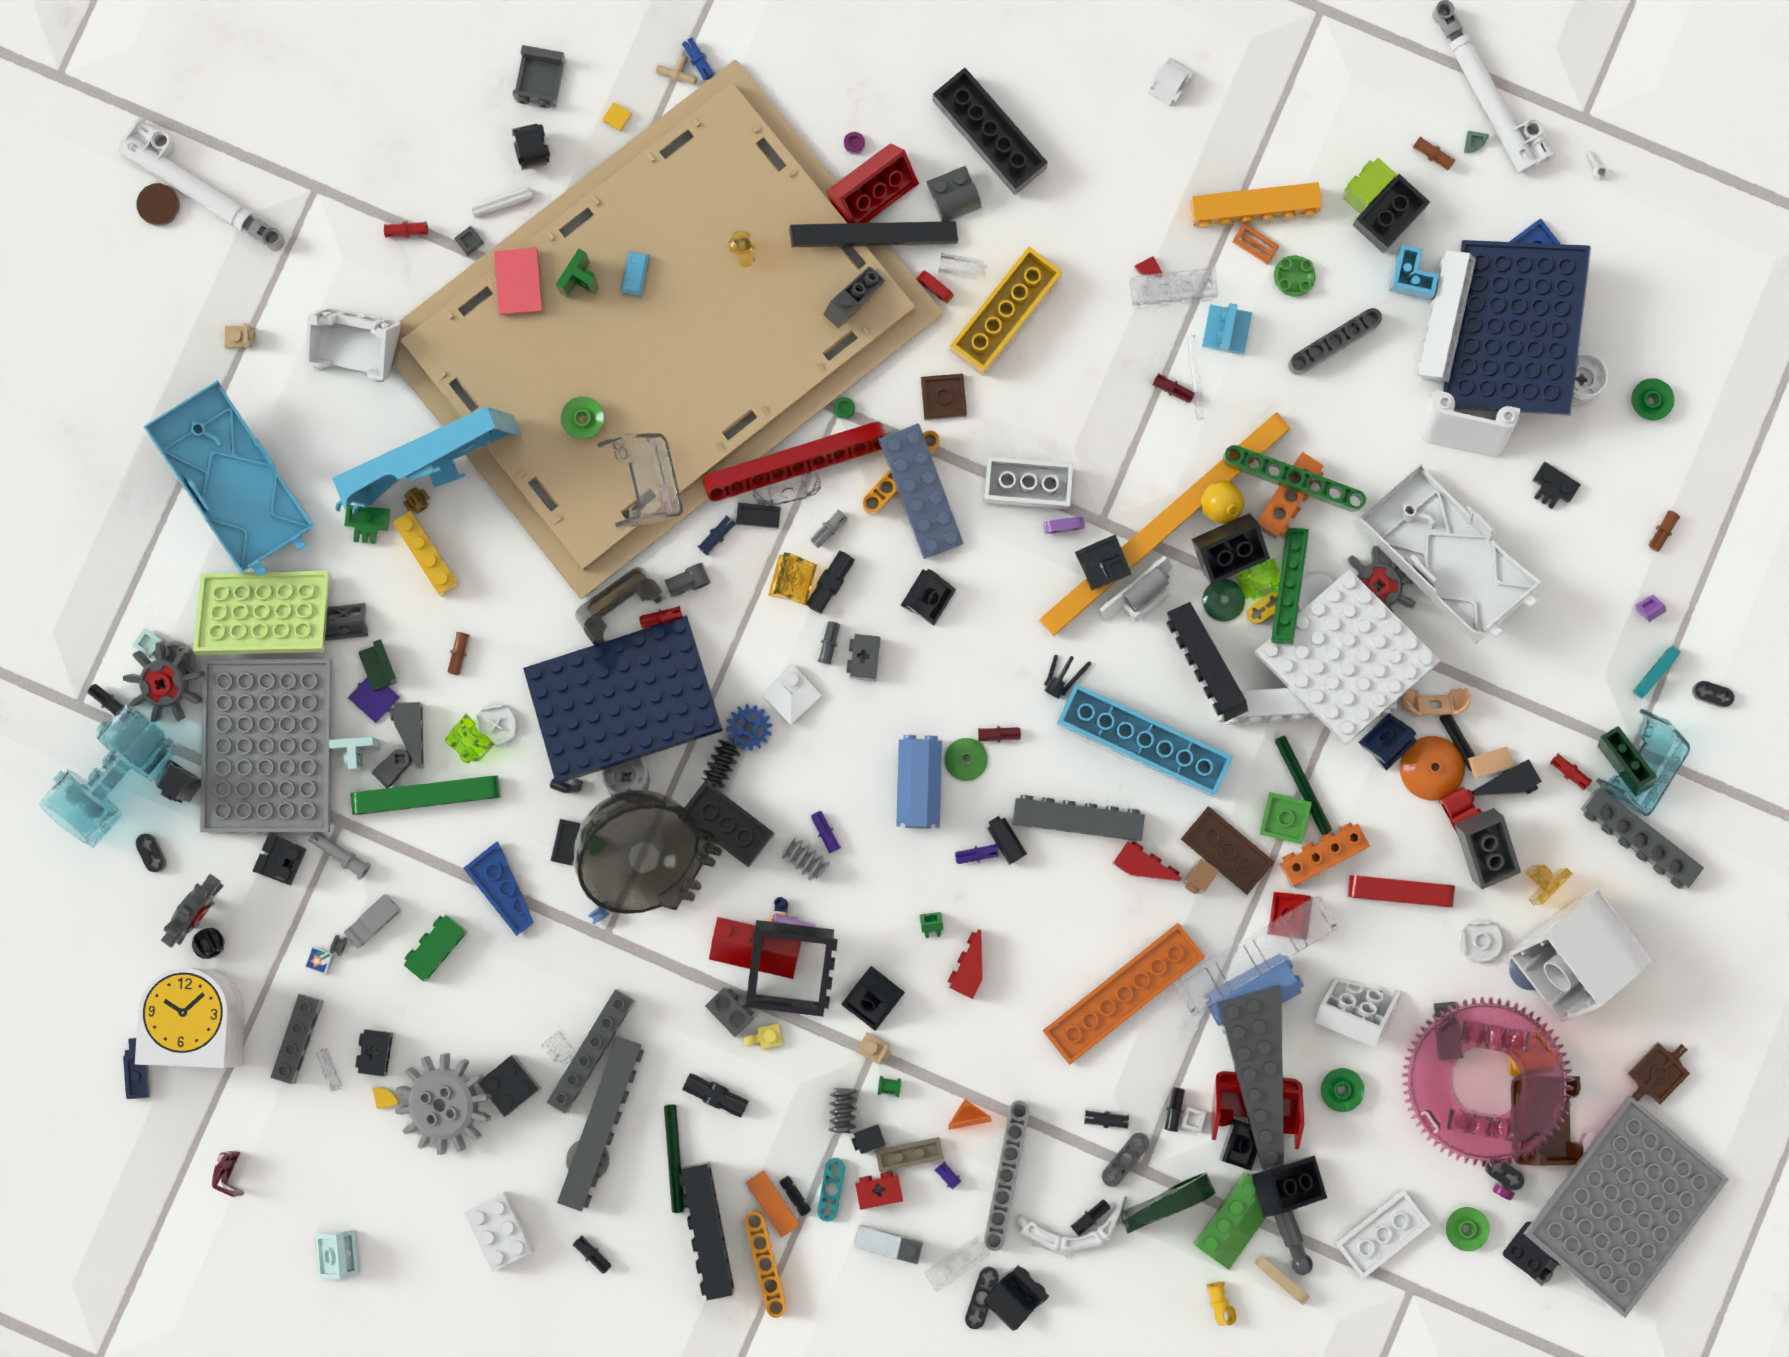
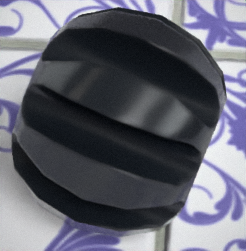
M215 928L202 929L192 939L193 951L202 959H211L219 955L225 945L223 935Z

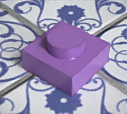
M1654 595L1635 605L1637 612L1648 622L1667 611L1665 605Z

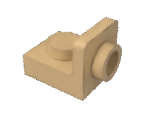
M244 323V326H225V348H252V342H255V330L248 323Z
M868 1033L865 1034L856 1051L877 1064H880L881 1061L886 1062L891 1053L888 1050L889 1044Z

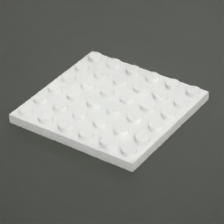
M1350 569L1298 613L1294 644L1272 643L1271 638H1269L1255 651V654L1345 746L1440 662V659Z

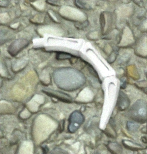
M1120 1196L1104 1224L1098 1226L1095 1231L1093 1230L1086 1235L1078 1237H1061L1046 1231L1033 1221L1028 1223L1023 1216L1018 1218L1016 1222L1023 1229L1020 1232L1021 1235L1043 1244L1054 1252L1061 1251V1253L1101 1246L1104 1244L1103 1242L1109 1241L1120 1220L1126 1197Z

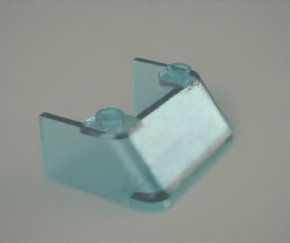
M1641 709L1639 713L1647 722L1640 729L1641 739L1644 744L1639 753L1657 776L1654 786L1635 797L1619 775L1610 778L1608 782L1600 778L1596 782L1616 800L1647 817L1654 811L1688 756L1690 744L1670 721Z

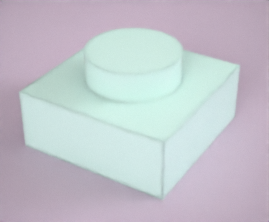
M144 628L132 646L142 651L147 657L152 658L156 652L155 643L163 640Z

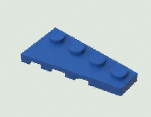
M497 841L463 869L514 934L518 936L531 926L534 920L502 848Z

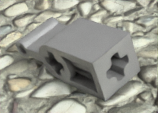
M384 894L343 933L359 949L402 910L387 894Z

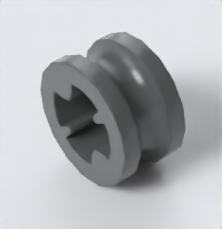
M336 935L331 944L330 953L336 952L338 956H341L348 939L345 937L341 939L340 935Z

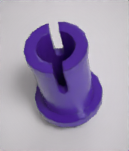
M945 1161L934 1170L947 1183V1188L950 1187L953 1190L961 1182L960 1175L957 1176Z

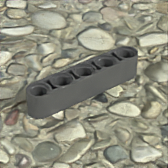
M1369 308L1298 351L1288 363L1289 370L1295 375H1301L1372 332L1382 321L1381 312L1376 308ZM1366 316H1374L1376 319V323H1368L1366 320ZM1348 327H1356L1358 330V334H1350L1348 331ZM1330 338H1338L1340 340V345H1332L1330 342ZM1312 349H1320L1322 351V356H1314L1312 353ZM1294 360H1302L1304 362V367H1296L1294 364Z

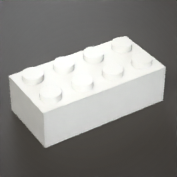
M988 457L983 503L1069 510L1073 464Z

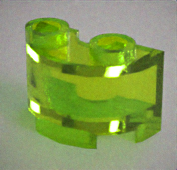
M1273 558L1268 562H1262L1243 573H1239L1236 575V578L1245 598L1252 597L1255 600L1264 596L1263 591L1271 588L1272 592L1279 589L1281 572Z
M467 713L448 732L445 741L460 754L459 756L463 762L470 763L471 761H480L495 744L485 733H480L476 729V723Z

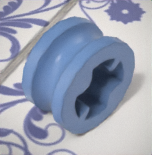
M602 905L591 912L588 917L593 918L592 923L596 924L610 915V913L606 912L605 905Z

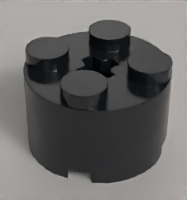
M535 123L512 129V137L515 136L516 139L514 147L519 166L521 165V171L545 166L550 162L548 145L543 144L545 133L542 124L538 125Z

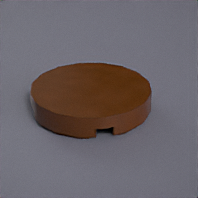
M154 183L146 186L139 193L136 206L140 217L147 223L154 226H164L175 219L174 217L180 209V200L176 192L169 186L162 183Z

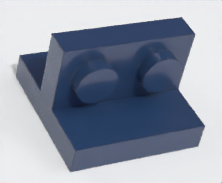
M1388 714L1358 743L1363 749L1371 753L1380 766L1387 771L1417 740L1414 737L1416 732L1413 728L1392 714Z

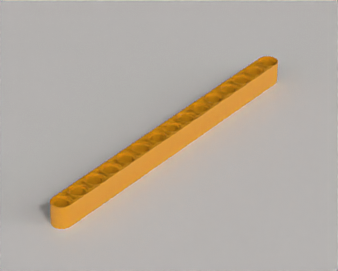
M1276 412L1238 446L1263 454L1286 434L1291 427ZM1232 451L1228 454L1230 460H1239L1236 452ZM1223 459L1121 547L1129 568L1134 567L1203 506L1200 504L1201 498L1209 485L1220 483V480L1231 482L1241 471L1226 466ZM1255 459L1248 460V464L1250 465ZM1085 579L1041 617L1039 621L1052 636H1055L1115 582L1091 591Z

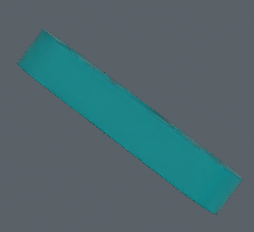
M1672 644L1635 687L1633 693L1642 699L1675 661L1681 651Z
M831 1158L825 1165L818 1216L826 1222L832 1221L838 1211L845 1165L839 1158ZM834 1162H838V1166L841 1167V1171L838 1170L835 1177H840V1182L833 1179L826 1180L827 1175L830 1177L832 1175L829 1165H833ZM829 1183L835 1184L838 1188L834 1196H829L825 1192V1186ZM823 1197L829 1200L836 1199V1204L831 1202L830 1209L834 1210V1213L830 1214L829 1217H824L825 1213L821 1212V1209H825L827 1201H822Z

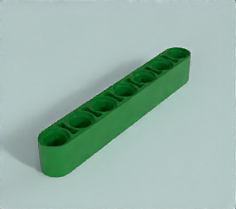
M1231 445L1223 454V462L1230 468L1341 509L1357 512L1366 503V496L1360 490L1241 446ZM1232 451L1236 452L1239 456V460H1230L1228 458V453ZM1248 460H1257L1259 467L1256 469L1251 468ZM1274 466L1278 468L1279 475L1272 476L1269 473V467ZM1296 474L1299 477V483H1292L1289 480V475ZM1309 482H1317L1320 489L1318 491L1311 490ZM1330 489H1337L1340 497L1337 499L1332 498L1329 493ZM1350 497H1358L1360 500V505H1352L1350 503Z
M497 775L350 793L352 815L501 797Z

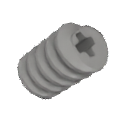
M794 838L783 851L781 858L784 859L789 856L788 864L796 861L794 867L796 870L803 867L802 875L809 872L808 880L811 881L814 878L817 880L829 866L830 862L827 861L822 864L823 856L815 859L817 851L814 850L808 853L810 846L807 845L802 848L803 840L795 842Z

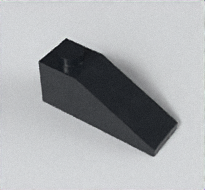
M1528 759L1471 792L1473 796L1520 794L1526 792L1528 795L1537 790V784L1542 781Z

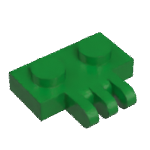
M347 505L348 509L346 510L344 526L355 528L353 541L359 542L360 534H362V543H367L368 535H371L370 543L376 544L377 530L388 531L391 510L377 507H360L357 511L358 514L355 515L352 512L355 505Z

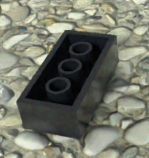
M706 780L679 814L748 868L751 867L775 835L772 830Z

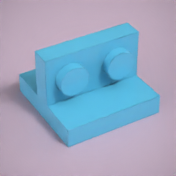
M1229 303L1228 307L1210 304L1202 347L1244 355L1252 312L1237 310L1238 305Z

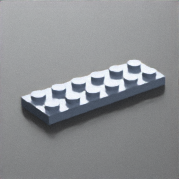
M917 423L878 438L922 558L926 559L964 544L920 424Z

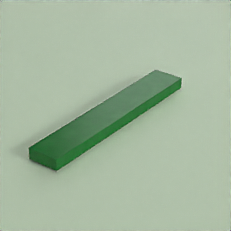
M1287 529L1271 637L1272 643L1294 644L1309 529Z

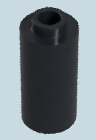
M997 816L988 822L990 826L987 830L1009 865L1027 855L1026 850L1005 817L1001 819Z

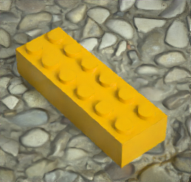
M1028 246L951 343L950 351L984 376L1061 279L1063 272Z

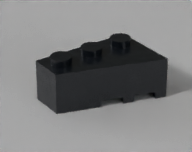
M167 758L154 778L156 786L162 790L161 795L171 801H178L180 803L182 801L190 802L201 786V779L169 758Z

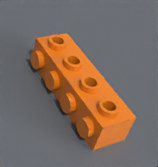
M1350 822L1340 827L1341 832L1336 835L1330 832L1320 838L1322 842L1316 845L1311 842L1301 847L1303 852L1297 855L1292 852L1282 857L1283 862L1279 863L1290 886H1295L1370 847L1359 824L1352 825Z

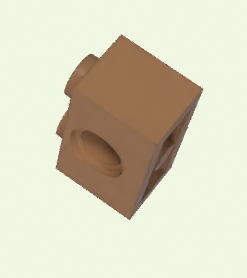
M1202 858L1197 860L1183 880L1187 884L1185 888L1194 894L1204 893L1219 870Z

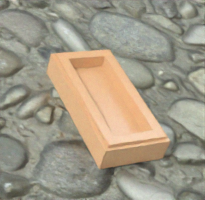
M1507 747L1468 758L1474 779L1514 767Z

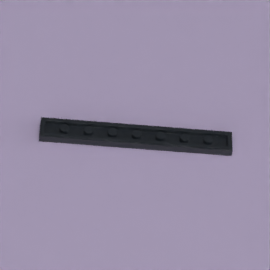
M956 221L794 224L789 227L791 247L957 244L958 242Z

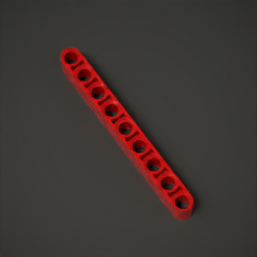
M872 422L709 473L703 478L702 483L709 500L720 501L882 450L878 438L886 436L887 433L882 423Z

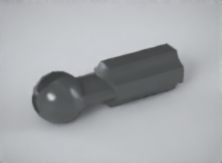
M1293 1211L1275 1215L1274 1217L1284 1244L1289 1248L1293 1258L1291 1262L1292 1269L1298 1275L1310 1273L1313 1268V1260L1305 1253L1302 1245L1304 1240Z

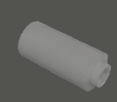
M1155 567L1122 595L1127 603L1137 611L1169 584L1168 579L1170 576L1163 568L1158 569Z

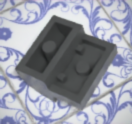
M966 165L926 181L941 221H951L982 208L978 191L972 182Z

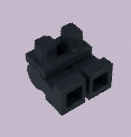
M269 832L262 847V851L267 852L268 855L259 854L252 872L292 886L307 849Z

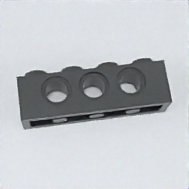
M298 994L270 1078L288 1084H296L324 1000L305 994Z

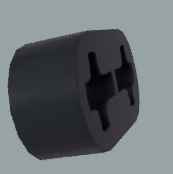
M1708 681L1698 682L1692 688L1693 696L1699 701L1721 708L1728 707L1734 702V693L1729 688ZM1705 686V690L1711 692V695L1704 694L1701 696L1698 688ZM1725 692V697L1728 698V701L1722 703V699L1715 695H1721Z
M141 834L138 836L136 848L147 870L156 873L163 871L167 862L157 839L151 834ZM144 838L151 840L149 844L150 852L147 847H142L141 845L144 843ZM152 854L155 859H160L161 861L158 863V868L151 866L153 862Z
M1490 1158L1486 1162V1173L1511 1190H1518L1524 1185L1523 1174L1503 1160ZM1499 1162L1498 1167L1504 1172L1502 1174L1496 1171L1492 1173L1493 1168L1490 1167L1491 1164ZM1507 1174L1511 1176H1515L1517 1174V1180L1519 1181V1183H1513L1511 1186V1180L1505 1176Z

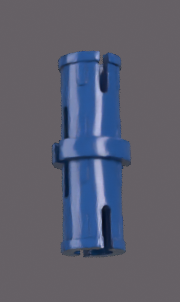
M693 37L687 39L688 42L684 41L682 46L690 56L691 64L696 66L703 81L710 79L708 75L713 77L715 72H713L706 61L707 56L700 51Z

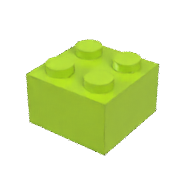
M1377 158L1374 162L1369 160L1359 173L1360 177L1355 175L1347 184L1348 186L1344 189L1346 194L1343 199L1361 214L1397 174L1381 159Z

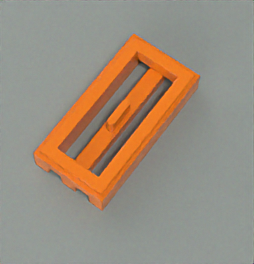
M1245 223L1232 241V243L1267 265L1279 248L1278 244ZM1243 232H1248L1249 234L1259 239L1269 247L1273 248L1272 251L1268 250L1258 242L1243 234ZM1239 238L1245 240L1246 242H1248V243L1251 244L1252 246L1256 247L1257 249H1259V250L1262 251L1263 253L1267 254L1268 257L1264 256L1263 254H1261V253L1258 252L1257 250L1253 249L1252 247H1250L1249 245H1247V244L1244 243L1243 241L1239 240Z

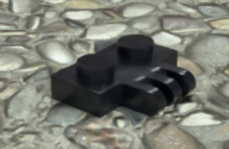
M1543 462L1532 481L1541 486L1534 498L1538 500L1544 494L1545 496L1541 501L1544 505L1549 498L1552 499L1548 506L1550 509H1553L1559 498L1569 503L1581 485L1547 462Z

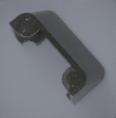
M635 567L577 609L575 613L576 620L595 647L605 642L603 634L608 626L602 618L632 596L637 594L642 602L653 600L657 604L666 599L663 591L644 568Z

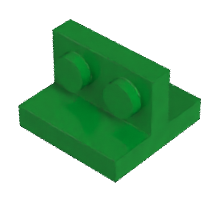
M579 248L556 283L560 294L568 298L576 284L594 295L599 289L597 279L594 277L595 274L586 269L590 263L586 252Z

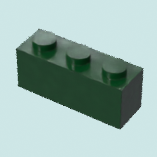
M1619 726L1600 737L1597 745L1635 797L1654 786L1657 776Z

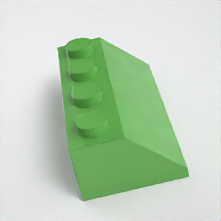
M1243 1172L1193 1243L1228 1270L1266 1218L1263 1217L1253 1179Z

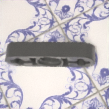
M1134 1133L1105 1167L1101 1178L1107 1186H1117L1148 1149L1149 1139L1145 1134ZM1141 1137H1143V1143L1145 1145L1143 1148L1140 1146L1137 1147L1135 1152H1137L1138 1155L1135 1157V1155L1126 1148L1128 1147V1145L1131 1148H1133L1136 1144L1134 1139H1140ZM1123 1153H1128L1132 1158L1128 1166H1123L1119 1162V1157ZM1116 1162L1117 1166L1125 1171L1122 1174L1120 1171L1115 1174L1117 1178L1115 1182L1113 1180L1107 1182L1108 1176L1106 1173L1108 1171L1112 1173L1116 1169L1112 1166Z

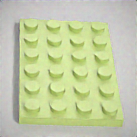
M329 571L265 572L259 577L255 572L201 574L193 647L194 654L324 652L330 584Z

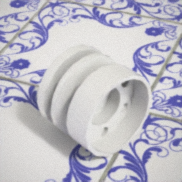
M1590 353L1578 354L1572 405H1584L1592 401L1606 387L1609 378L1608 369L1603 360L1598 356Z

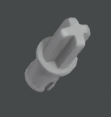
M837 510L826 523L823 522V526L811 538L812 544L819 548L831 535H835V531L848 520L845 514Z

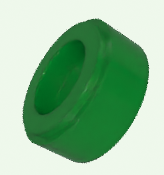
M847 397L837 399L834 403L835 415L840 419H849L853 416L855 412L853 401Z

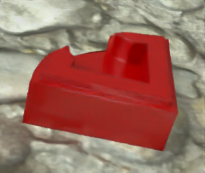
M1154 256L1134 266L1139 274L1146 277L1159 278L1163 276Z

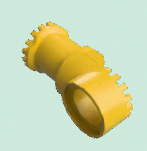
M1225 1281L1218 1282V1284L1217 1282L1215 1284H1206L1211 1298L1210 1307L1214 1309L1216 1323H1219L1218 1325L1220 1326L1233 1325L1236 1322L1237 1315L1235 1309L1230 1306L1229 1300L1226 1299ZM1225 1311H1226V1314H1228V1316H1227L1228 1319H1227V1320H1225V1318H1224V1312H1225Z

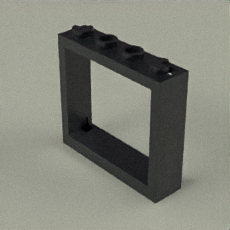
M756 920L745 1007L823 1017L824 1009H829L830 996H826L827 989L831 990L833 977L829 976V970L834 971L835 957H831L832 951L837 950L838 939L834 938V929ZM763 937L826 944L818 1002L756 994Z

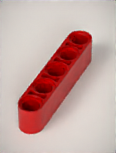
M1349 875L1348 897L1440 907H1453L1454 885Z

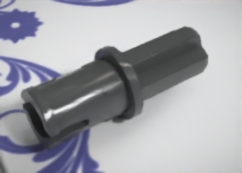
M833 621L827 623L824 639L821 640L822 647L818 662L831 665L834 648L838 645L836 640L840 628L839 623Z

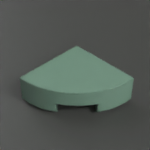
M1468 130L1464 153H1472L1482 148L1489 134Z

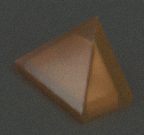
M964 1099L949 1122L948 1128L951 1130L991 1122L992 1119L991 1116Z

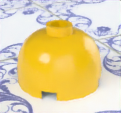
M1220 480V483H1212L1208 486L1202 495L1200 504L1203 505L1202 513L1209 520L1218 524H1226L1237 519L1242 514L1244 497L1242 492L1233 483Z

